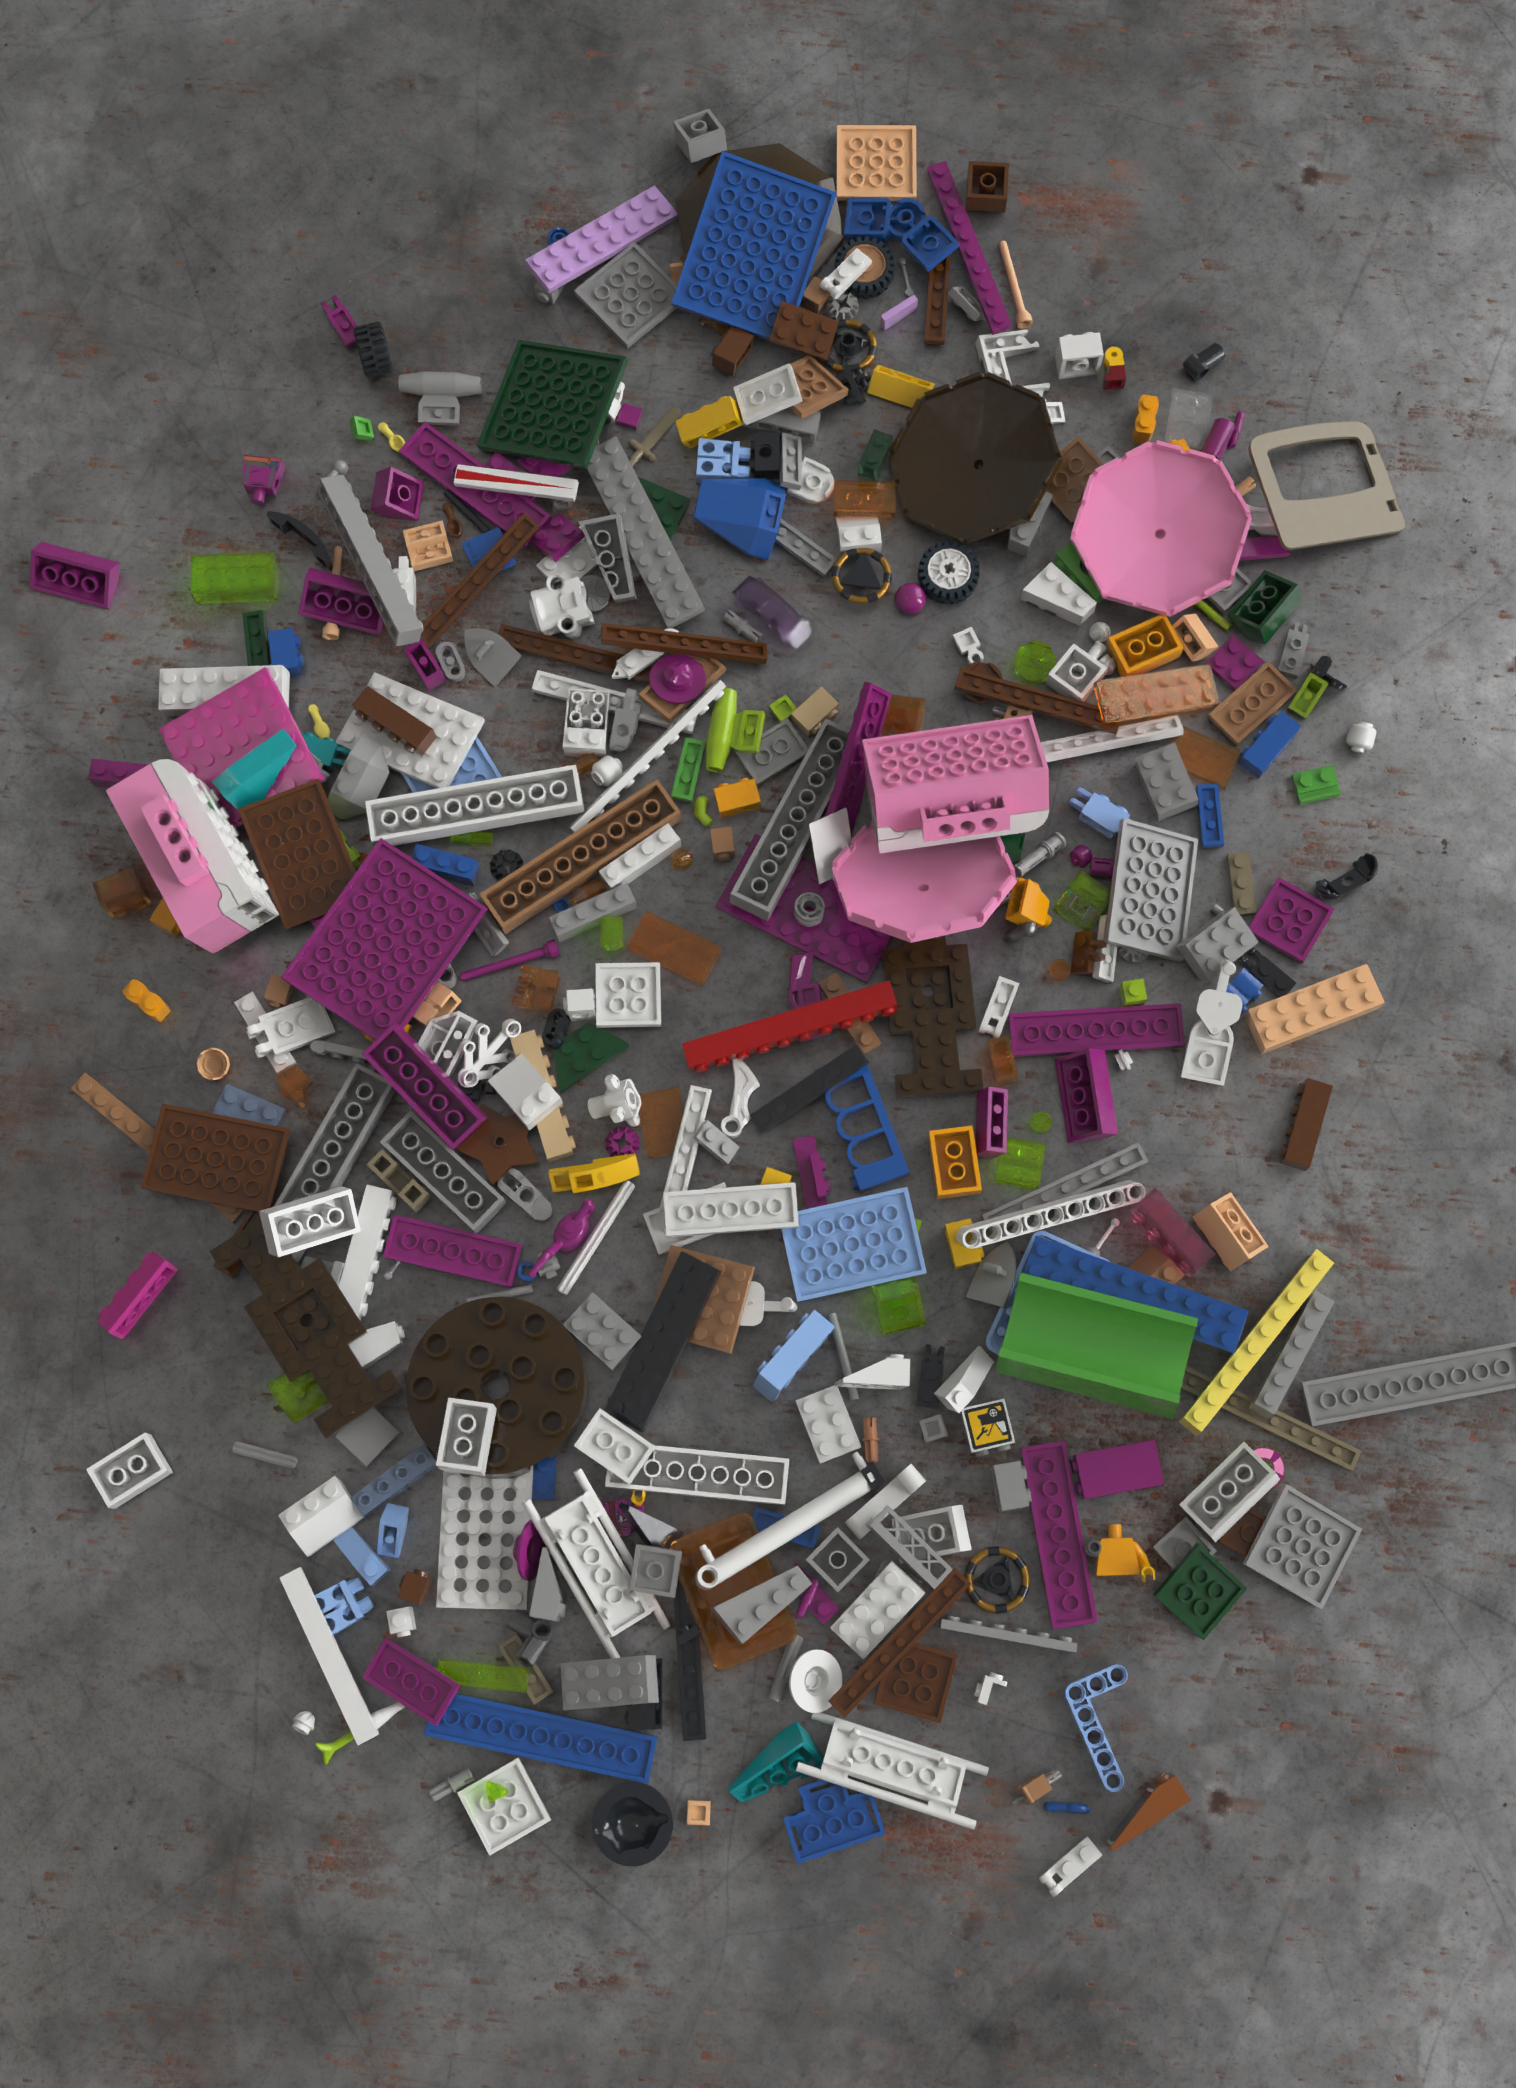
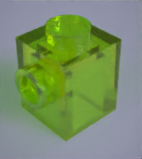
M601 917V946L605 947L606 950H618V947H623V917Z

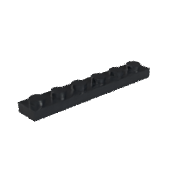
M856 1044L752 1113L750 1117L759 1132L764 1134L870 1062L859 1044Z

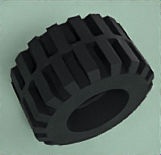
M378 321L356 326L354 329L355 340L363 371L367 378L392 373L393 366L382 324Z

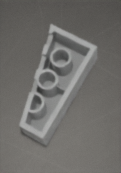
M620 514L578 521L614 601L620 603L637 599Z
M795 1566L710 1609L736 1642L743 1644L812 1583L802 1570Z

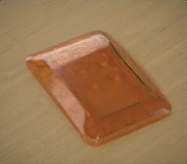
M747 1513L734 1515L678 1538L671 1543L669 1548L682 1551L678 1578L714 1667L719 1670L732 1668L792 1642L797 1635V1628L788 1605L743 1644L736 1642L710 1609L776 1576L768 1555L710 1590H703L696 1585L695 1575L697 1571L707 1564L699 1549L700 1546L705 1544L716 1559L759 1533L753 1518ZM703 1572L702 1580L705 1583H712L713 1575L710 1572Z

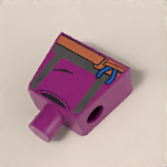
M243 454V485L246 492L252 494V503L263 505L265 496H276L286 469L282 458Z

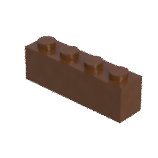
M369 686L363 690L352 704L356 711L355 715L361 721H369L375 730L380 733L384 731L388 734L389 739L395 743H402L403 747L411 754L416 752L423 756L437 738L433 728Z
M1310 1078L1299 1084L1296 1093L1299 1096L1298 1103H1294L1291 1110V1116H1294L1292 1124L1289 1123L1285 1131V1136L1288 1137L1287 1142L1282 1144L1279 1156L1282 1157L1281 1164L1303 1171L1310 1168L1332 1091V1085Z

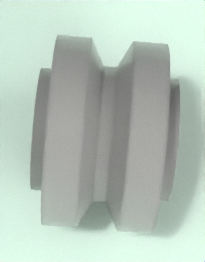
M812 892L801 894L795 901L794 917L796 921L806 927L819 924L824 916L825 904L823 899ZM810 907L813 908L814 911L807 912L805 908Z

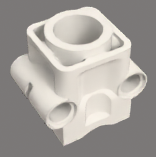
M552 574L547 578V587L531 591L532 598L529 599V604L539 632L542 631L548 636L562 632L567 638L576 639L581 635L582 627L595 624L593 614L586 604L587 592L585 585L580 581L579 577L565 580L559 574ZM562 584V586L556 590L557 585ZM573 624L571 629L566 630L568 625Z

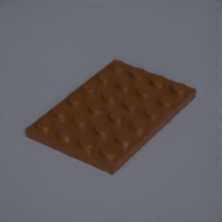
M315 779L239 808L238 811L285 930L325 915L356 871L320 779Z
M162 1103L140 1188L259 1213V1211L271 1208L273 1205L291 1130L289 1128Z

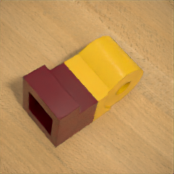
M1110 347L1105 352L1103 361L1104 367L1107 369L1103 380L1104 390L1124 388L1126 382L1122 350L1118 347Z

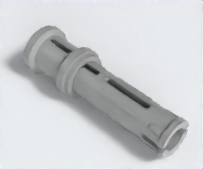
M1053 832L1048 840L1041 841L1036 850L1013 865L1015 876H1018V878L1022 877L1042 860L1050 859L1056 851L1064 849L1067 845L1064 836L1059 832Z

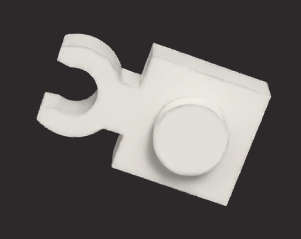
M972 627L953 635L952 638L961 656L967 653L969 665L974 663L972 657H978L983 662V653L977 650L981 644Z

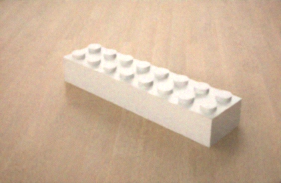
M654 1445L656 1448L630 1485L608 1469L606 1473V1488L642 1492L644 1490L645 1492L785 1506L789 1459Z

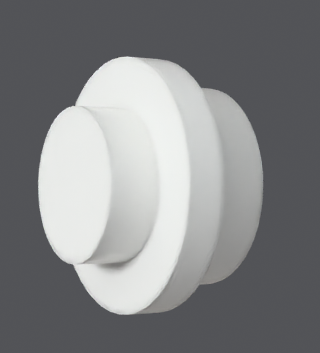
M1122 1049L1119 1050L1115 1057L1122 1070L1126 1068L1128 1070L1131 1069L1130 1064L1133 1061L1128 1051L1123 1053Z

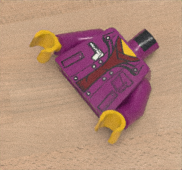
M633 1490L630 1499L601 1501L621 1539L622 1537L631 1536L635 1529L620 1509V1502L644 1513L646 1495L644 1490L641 1497H637L635 1490ZM597 1517L604 1531L606 1532L608 1538L610 1539L612 1545L614 1546L615 1550L618 1551L613 1541L611 1540L609 1534L607 1533L605 1527L603 1526L601 1520L599 1519V1517Z

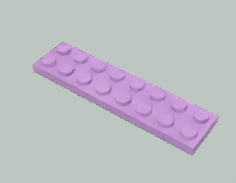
M654 185L525 259V265L544 289L551 293L620 253L633 242L637 243L678 219V214Z

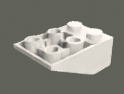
M568 688L563 738L564 756L601 759L607 755L610 691Z

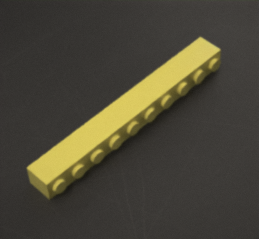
M1318 1249L1309 1255L1238 1345L1235 1353L1231 1354L1178 1421L1195 1436L1204 1430L1334 1264L1333 1261Z

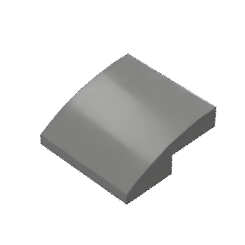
M373 1408L342 1428L334 1438L367 1468L399 1436L400 1432Z

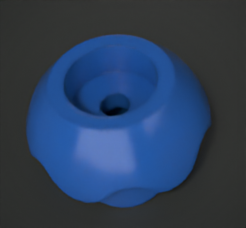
M562 227L554 228L548 233V246L571 233Z

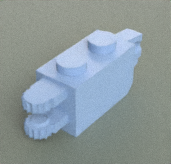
M1081 787L1076 790L1078 796L1088 801L1085 805L1075 798L1069 800V804L1081 812L1078 819L1109 839L1117 838L1119 822L1123 818L1129 819L1130 814H1128V811L1120 805L1116 806L1111 803L1109 798L1103 794L1098 795L1095 792L1091 794Z

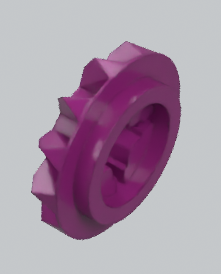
M617 1126L610 1130L605 1138V1148L611 1157L635 1154L639 1150V1137L635 1130L628 1126ZM625 1135V1141L631 1145H624L620 1152L619 1144L615 1141L621 1140Z

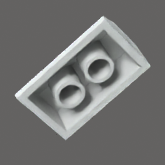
M333 1476L278 1515L289 1534L307 1557L365 1518L350 1499L352 1496L343 1482L336 1476Z

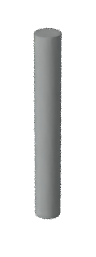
M532 1284L466 1299L467 1302L486 1297H515L533 1293Z

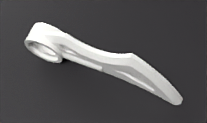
M737 1059L731 1060L734 1074V1089L730 1113L721 1123V1132L730 1139L738 1137L744 1126L751 1119L748 1111V1099L752 1092L760 1087L750 1068L742 1060L738 1061ZM728 1122H735L738 1129L735 1132H728L725 1126Z

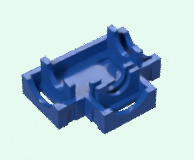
M822 1779L798 1786L805 1810L783 1817L797 1864L827 1855V1853L842 1850L853 1844L871 1840V1838L885 1835L886 1833L874 1797L861 1792L848 1794L846 1787L837 1784L811 1793V1788L828 1783V1781ZM869 1800L877 1821L875 1826H873L866 1801ZM793 1826L796 1827L803 1849L801 1851H798L791 1827Z

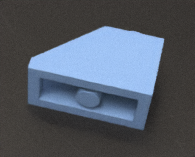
M390 1503L386 1504L379 1524L377 1554L399 1559L408 1523L409 1507Z

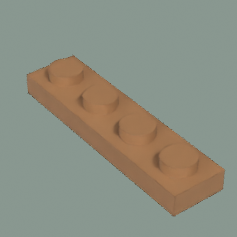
M837 972L818 982L827 999L849 993ZM859 1021L846 1029L854 1043L859 1044L865 1055L882 1044L869 1022L862 1023Z

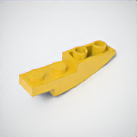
M635 1153L593 1159L590 1164L549 1169L548 1174L553 1192L572 1190L573 1193H578L623 1182L640 1175Z

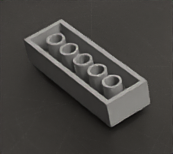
M409 1111L380 1141L382 1146L476 1234L507 1204L506 1200L412 1111Z

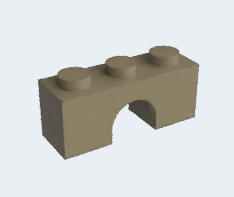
M383 1149L366 1164L416 1214L432 1198Z

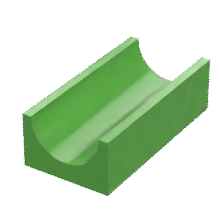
M1020 1272L1007 1330L998 1355L996 1372L1173 1419L1180 1400L1182 1381L1198 1318Z

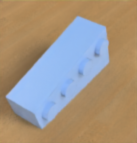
M816 1310L810 1315L806 1313L799 1321L801 1326L796 1331L792 1329L785 1337L787 1342L783 1347L778 1345L771 1353L773 1358L769 1363L764 1361L757 1369L759 1374L753 1387L772 1403L778 1398L782 1388H786L796 1375L795 1373L804 1367L810 1359L809 1357L814 1355L835 1328L833 1324Z

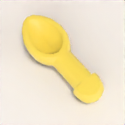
M379 423L378 430L387 437L390 447L399 453V450L406 443L400 435L394 434L386 423Z
M315 704L309 705L308 713L311 714L315 724L314 733L316 737L324 739V737L330 738V729L322 721L318 707Z

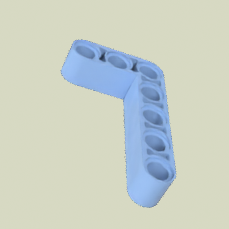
M1117 1664L1109 1665L1070 1682L1063 1689L1064 1699L1102 1786L1111 1792H1117L1122 1789L1124 1778L1090 1699L1126 1682L1128 1678L1127 1670L1122 1665ZM1115 1668H1118L1122 1674L1121 1679L1117 1682L1111 1678V1671ZM1094 1677H1097L1101 1682V1687L1096 1691L1090 1687V1681ZM1074 1686L1080 1690V1696L1076 1700L1071 1699L1069 1696V1690ZM1082 1708H1086L1090 1714L1088 1720L1084 1722L1078 1717V1712ZM1096 1730L1099 1734V1739L1096 1743L1092 1744L1088 1740V1733ZM1101 1752H1105L1108 1755V1762L1105 1765H1100L1097 1761V1756ZM1111 1774H1115L1118 1778V1783L1115 1787H1109L1107 1784V1778Z

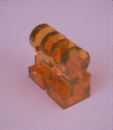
M522 965L521 972L529 975V977L519 976L518 982L527 987H516L515 992L524 997L514 996L512 1004L549 1015L556 998L554 994L557 995L562 977L560 972L552 969H541L531 965ZM531 986V987H536V988H535V991H534V990L529 989L528 987Z

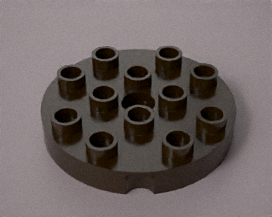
M511 1297L476 1299L444 1314L426 1331L419 1341L410 1360L407 1372V1406L419 1436L430 1450L438 1456L448 1398L494 1404L497 1410L485 1476H472L491 1479L515 1477L530 1472L531 1466L545 1458L549 1460L554 1458L574 1435L580 1424L586 1404V1370L582 1356L568 1330L559 1320L543 1308ZM501 1374L507 1379L510 1390L504 1397L491 1400L485 1392L484 1384L492 1376Z

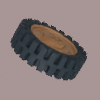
M857 237L855 242L853 239L849 240V243H845L842 249H839L838 255H836L835 269L856 248L872 260V264L844 292H851L858 299H860L861 295L864 296V299H868L869 295L874 298L877 293L881 295L884 289H888L893 279L894 260L892 252L890 253L888 246L884 247L882 241L877 243L876 238H873L872 241H869V237H865L864 240L861 237Z

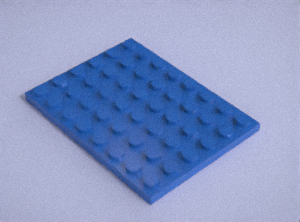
M722 151L671 306L730 327L742 329L752 335L769 340L781 301L797 307L800 306L837 192Z

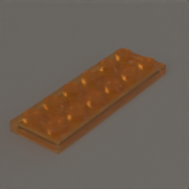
M1210 664L1099 680L1093 683L1103 724L1215 707L1220 704Z

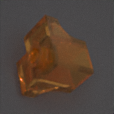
M296 1064L287 1072L280 1074L274 1079L281 1087L278 1091L286 1099L291 1097L302 1109L309 1103L306 1099V1092L314 1083Z

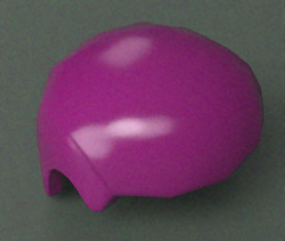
M916 583L901 585L894 595L896 607L905 614H915L921 611L926 603L925 592Z

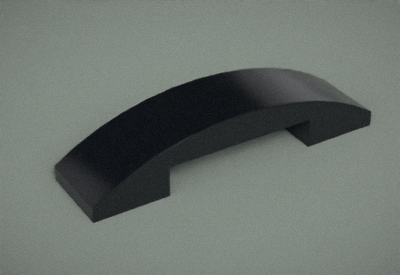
M274 511L266 513L270 523L282 533L286 534L291 529L313 546L312 552L315 559L329 571H332L333 565L325 546L308 526L283 513Z

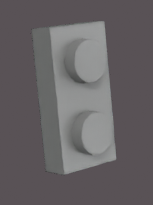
M963 286L952 287L948 294L953 298L952 301L966 312V316L973 321L986 319L980 303Z
M708 1120L702 1123L693 1136L694 1140L724 1165L729 1164L739 1149L737 1144Z

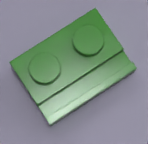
M1333 765L1295 773L1291 776L1299 805L1341 795Z

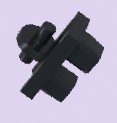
M846 363L842 366L844 371L837 374L835 378L844 386L850 384L851 388L848 390V396L844 397L848 404L856 401L862 404L866 402V398L860 386L862 385L864 390L869 388L870 373H863L861 369L856 370L857 376H855V373L850 370L849 365Z

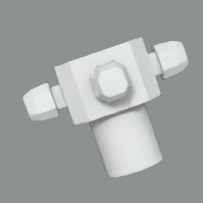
M614 1074L607 1075L605 1078V1085L607 1087L605 1094L588 1100L590 1115L594 1119L610 1115L614 1123L626 1120L631 1127L638 1126L640 1123L638 1113L641 1107V1099L634 1087L633 1081L631 1079L619 1081Z

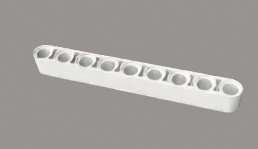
M1126 1180L963 1226L957 1231L956 1239L960 1245L970 1249L985 1246L1137 1203L1145 1197L1146 1191L1142 1184ZM1135 1186V1194L1130 1196L1129 1191L1131 1187ZM1112 1192H1115V1199L1110 1202L1109 1196ZM1094 1197L1095 1204L1090 1208L1089 1200ZM1074 1203L1075 1209L1069 1214L1068 1208L1070 1204ZM1054 1209L1053 1218L1048 1219V1212ZM1030 1215H1033L1034 1221L1028 1225L1027 1219ZM1012 1220L1013 1228L1007 1231V1223ZM992 1226L993 1232L987 1237L986 1229ZM971 1232L972 1239L970 1242L966 1243L965 1236L967 1233Z

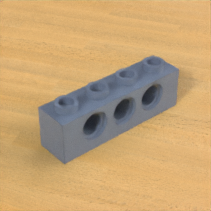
M423 1444L350 1497L361 1515L368 1517L434 1469L437 1458L430 1448Z

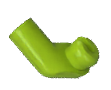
M706 796L697 797L694 801V816L707 828L714 820L706 813L709 799Z

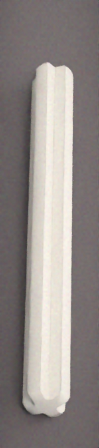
M625 1180L558 1285L557 1290L563 1295L569 1293L634 1190L635 1185L630 1181Z

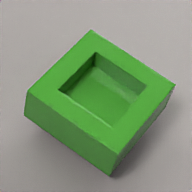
M357 416L349 419L353 438L371 441L374 438L370 419Z

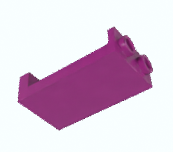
M1155 1440L1073 1455L1074 1460H1071L1072 1472L1077 1473L1078 1482H1075L1076 1492L1078 1496L1081 1495L1082 1500L1164 1485Z

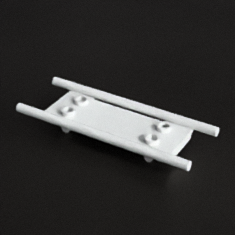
M579 1468L573 1473L585 1492L542 1519L530 1499L524 1501L522 1505L610 1658H620L610 1637L622 1632L651 1614L652 1611L663 1630L670 1627L671 1624L653 1594L629 1590L631 1576L597 1517L601 1520L631 1574L634 1560L584 1472ZM556 1542H558L559 1546L561 1547L563 1553L565 1554L567 1560L569 1561L571 1567L573 1568L575 1574L577 1575L579 1581L581 1582L583 1588L585 1589L587 1595L589 1596L591 1602L597 1610V1613L594 1612L592 1606L590 1605L588 1599L586 1598L584 1592L582 1591L568 1564L566 1563L557 1545L555 1544Z
M822 1712L812 1713L811 1719L832 1725L833 1728L821 1769L798 1762L797 1772L973 1830L975 1829L976 1820L955 1814L965 1770L987 1776L989 1767ZM848 1775L927 1801L928 1804L849 1779Z

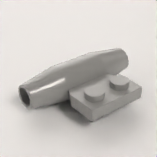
M423 371L399 375V391L422 396L418 404L419 425L426 422L429 425L459 426L460 404L456 397L481 394L482 379L478 376L458 372Z

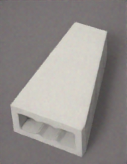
M393 1321L367 1329V1334L350 1344V1348L365 1370L403 1346L402 1339L405 1338L402 1325L398 1326Z

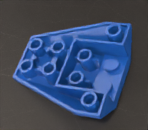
M766 478L702 479L693 519L745 554L767 561L779 530L786 497L785 487L780 486L779 482Z

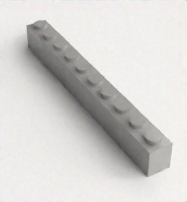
M344 475L321 478L318 494L395 646L419 642L423 632V624L415 615L414 606L409 603L407 593L399 583L398 575L393 572L391 562L383 552L382 544L378 543L375 531L368 523L366 513L360 508L359 499L352 492L351 484L347 482Z

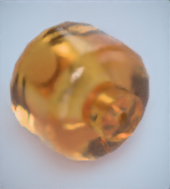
M681 848L671 855V865L674 869L678 868L680 871H685L693 864V856L690 851Z

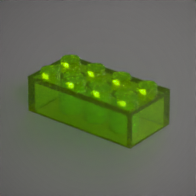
M274 552L191 555V595L196 604L278 601V559Z

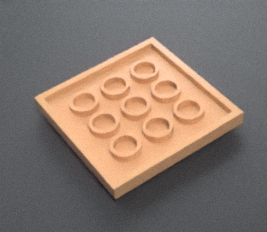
M837 125V201H848V198H888L890 201L910 198L916 200V125Z

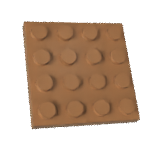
M670 1245L654 1307L681 1251L721 1270L722 1272L688 1342L732 1354L755 1267Z

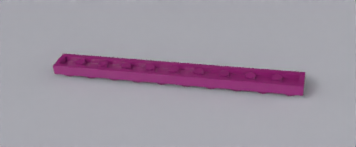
M944 161L927 166L928 176L952 236L959 243L958 251L992 335L1011 330V321L947 162Z

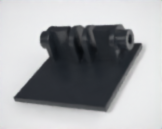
M1322 656L1315 666L1313 664L1310 665L1313 667L1311 672L1321 678L1325 675L1331 678L1330 683L1339 689L1343 686L1348 687L1327 673L1332 665L1330 657Z

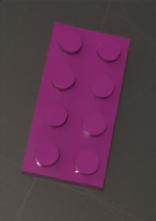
M387 1637L384 1638L362 1676L364 1680L434 1726H438L461 1686L455 1680Z

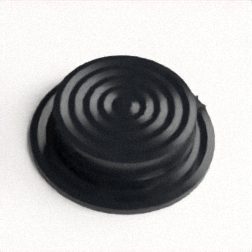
M641 1782L621 1783L608 1790L597 1803L592 1818V1832L598 1848L608 1859L623 1866H641L656 1859L667 1847L673 1831V1816L667 1800L658 1790Z

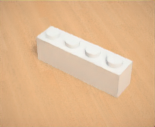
M667 823L599 871L600 879L608 890L625 883L629 884L681 848V840Z

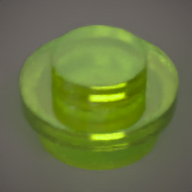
M1038 1111L1032 1115L1030 1125L1034 1131L1044 1133L1051 1128L1052 1118L1047 1112Z

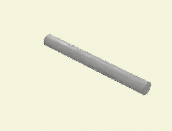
M836 1313L828 1314L829 1322L835 1326L832 1334L844 1377H847L853 1373ZM847 1387L850 1400L859 1399L857 1388Z

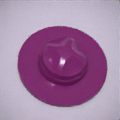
M674 654L663 657L655 663L650 672V686L653 692L663 701L672 704H685L695 700L701 695L706 685V674L703 667L695 659L686 655Z
M531 1519L525 1524L521 1534L517 1536L513 1547V1557L517 1562L519 1575L526 1581L536 1578L542 1547L546 1548Z

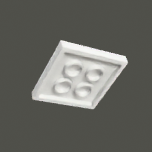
M660 962L595 963L597 1028L661 1027Z
M520 1758L513 1760L457 1793L489 1856L551 1821Z

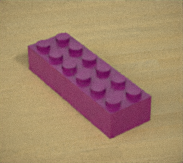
M398 1023L392 1024L362 1053L371 1065L452 1150L456 1149L488 1118Z

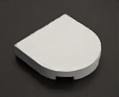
M804 456L802 460V487L800 490L788 488L787 494L811 504L824 502L833 493V475L826 466Z

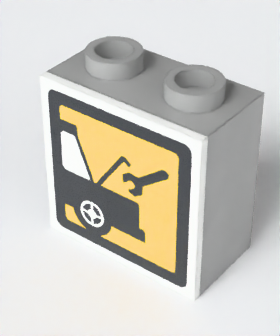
M1005 1399L966 1407L960 1412L970 1454L975 1453L976 1457L989 1454L988 1450L996 1448L998 1452L1010 1450V1445L1015 1443Z

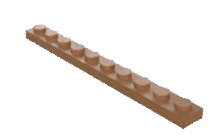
M85 1072L71 1089L145 1151L150 1153L155 1129ZM209 1203L233 1224L246 1211Z

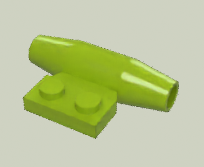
M724 688L722 690L724 694L715 702L706 741V769L715 773L723 771L731 748L740 753H759L765 713L763 711L743 710L737 713V692L730 688Z

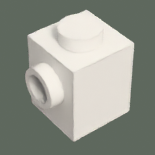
M408 1606L386 1611L390 1634H397V1638L411 1635L410 1631L416 1630L413 1607Z

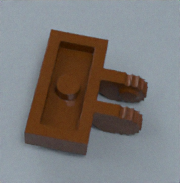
M1093 930L1075 932L1071 974H1093L1094 962L1105 960V954L1095 953L1096 949L1107 947V943L1104 940H1097V932Z

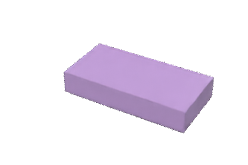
M915 295L910 296L881 315L880 326L884 331L917 310L918 299Z

